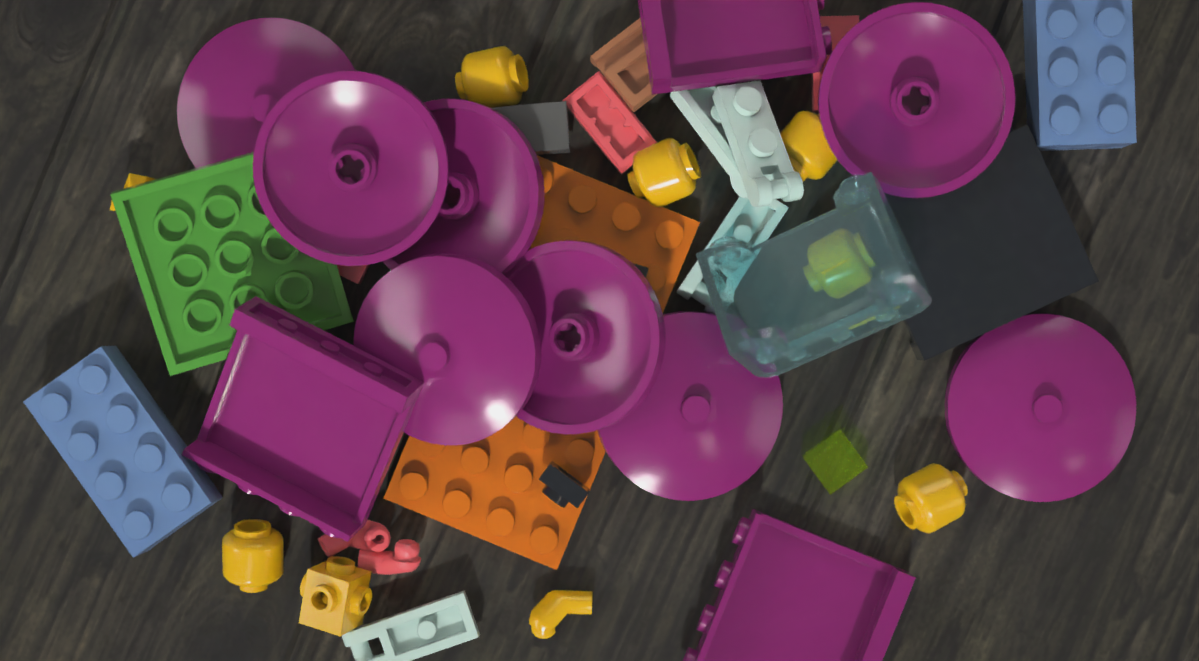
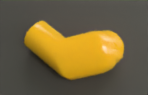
M553 590L547 593L531 610L529 624L531 625L532 633L538 638L547 639L556 633L555 627L567 614L592 615L593 591Z

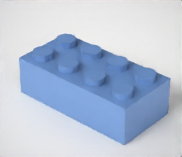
M1023 0L1027 125L1039 151L1123 148L1137 143L1132 0Z
M117 346L99 347L23 401L133 558L147 552L223 498L206 472L199 468L196 462L182 455L187 445Z

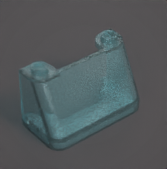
M872 172L845 179L833 196L836 208L754 247H751L746 241L738 240L732 236L722 237L712 242L709 248L696 254L728 353L755 376L767 378L783 374L924 311L932 302L924 278L881 185Z

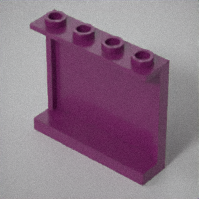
M637 0L652 95L821 72L826 55L832 53L830 29L828 26L821 27L819 10L824 9V0Z
M255 296L237 307L233 313L229 326L237 329L234 341L198 438L183 450L182 455L196 462L197 466L209 473H217L236 483L242 491L252 495H259L278 505L284 513L301 517L320 527L321 531L333 538H341L348 542L367 522L424 382Z
M755 509L752 510L749 519L742 516L732 538V543L738 545L732 562L723 561L714 583L715 587L720 588L714 606L706 604L698 621L696 630L703 632L696 650L689 647L683 661H883L916 577L904 569Z

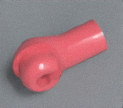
M367 520L366 524L348 542L326 534L319 537L318 541L324 553L328 557H332L348 547L365 551H383L389 546L391 536L384 525Z
M401 539L397 541L394 551L383 550L377 552L360 549L357 568L383 575L412 572L418 568L421 562V557L418 556L420 546L414 540Z

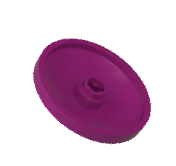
M926 2L893 5L881 9L858 22L844 35L830 54L821 76L818 93V112L821 128L828 146L838 162L854 178L866 186L889 195L905 198H925L942 195L954 191L975 179L992 163L1002 149L1008 137L1015 110V86L1012 72L1003 50L994 37L970 16L944 5Z
M258 18L235 24L223 30L209 40L195 55L184 74L177 102V123L188 157L195 168L254 152L256 139L266 116L286 93L313 77L335 71L356 70L346 54L330 38L320 31L294 20Z
M342 70L322 74L302 82L286 93L273 106L266 116L256 139L253 153V179L255 190L265 215L272 226L288 243L308 256L323 262L344 266H362L385 261L402 253L417 242L436 219L446 196L449 182V156L444 135L437 120L424 102L412 91L380 74L358 70Z
M437 99L424 102L437 120L447 145L449 182L446 196L436 219L424 235L402 253L382 262L392 270L405 262L425 255L451 253L483 261L505 275L529 250L536 237L543 216L545 189L537 155L524 133L506 116L490 107L462 99Z
M556 241L528 250L523 258L505 274L527 301L534 315L541 342V365L538 380L529 401L517 417L538 429L558 434H582L607 428L632 413L647 397L658 378L664 358L666 339L663 313L657 296L648 280L632 262L614 250L602 245L583 241Z
M438 253L425 255L395 267L385 274L370 290L360 308L355 324L353 346L424 382L404 430V433L421 441L438 445H463L487 438L505 427L522 411L535 389L541 365V342L534 315L521 292L505 275L494 267L475 258L460 254Z
M680 311L663 314L666 339L662 366L653 388L644 401L627 417L607 428L597 430L607 455L614 465L642 489L654 495L673 500L695 501L713 498L727 493L749 479L770 454L776 442L782 421L783 396L780 379L773 361L765 348L754 336L738 324L704 312Z
M1028 314L976 337L961 353L952 369L946 388V427L952 445L961 461L973 475L987 486L1010 497L1025 501L1052 502L1064 500L1096 486L1114 470L1122 459L1131 441L1135 427V389L1129 370L1121 355L1096 330L1082 322L1061 315Z

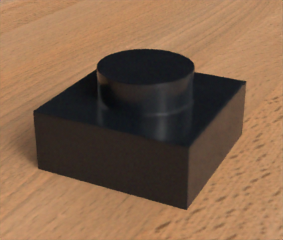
M554 461L550 462L539 478L540 481L546 484L542 492L563 508L569 502L578 508L589 494L590 489Z

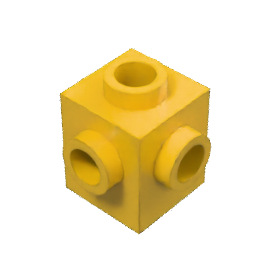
M340 556L329 557L326 561L307 569L300 585V595L303 599L299 623L337 636H342L362 625L364 614L367 612L372 600V590L369 588L372 571L357 568L355 561Z

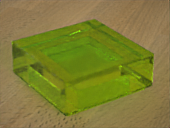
M839 428L801 455L830 495L868 468L867 464Z

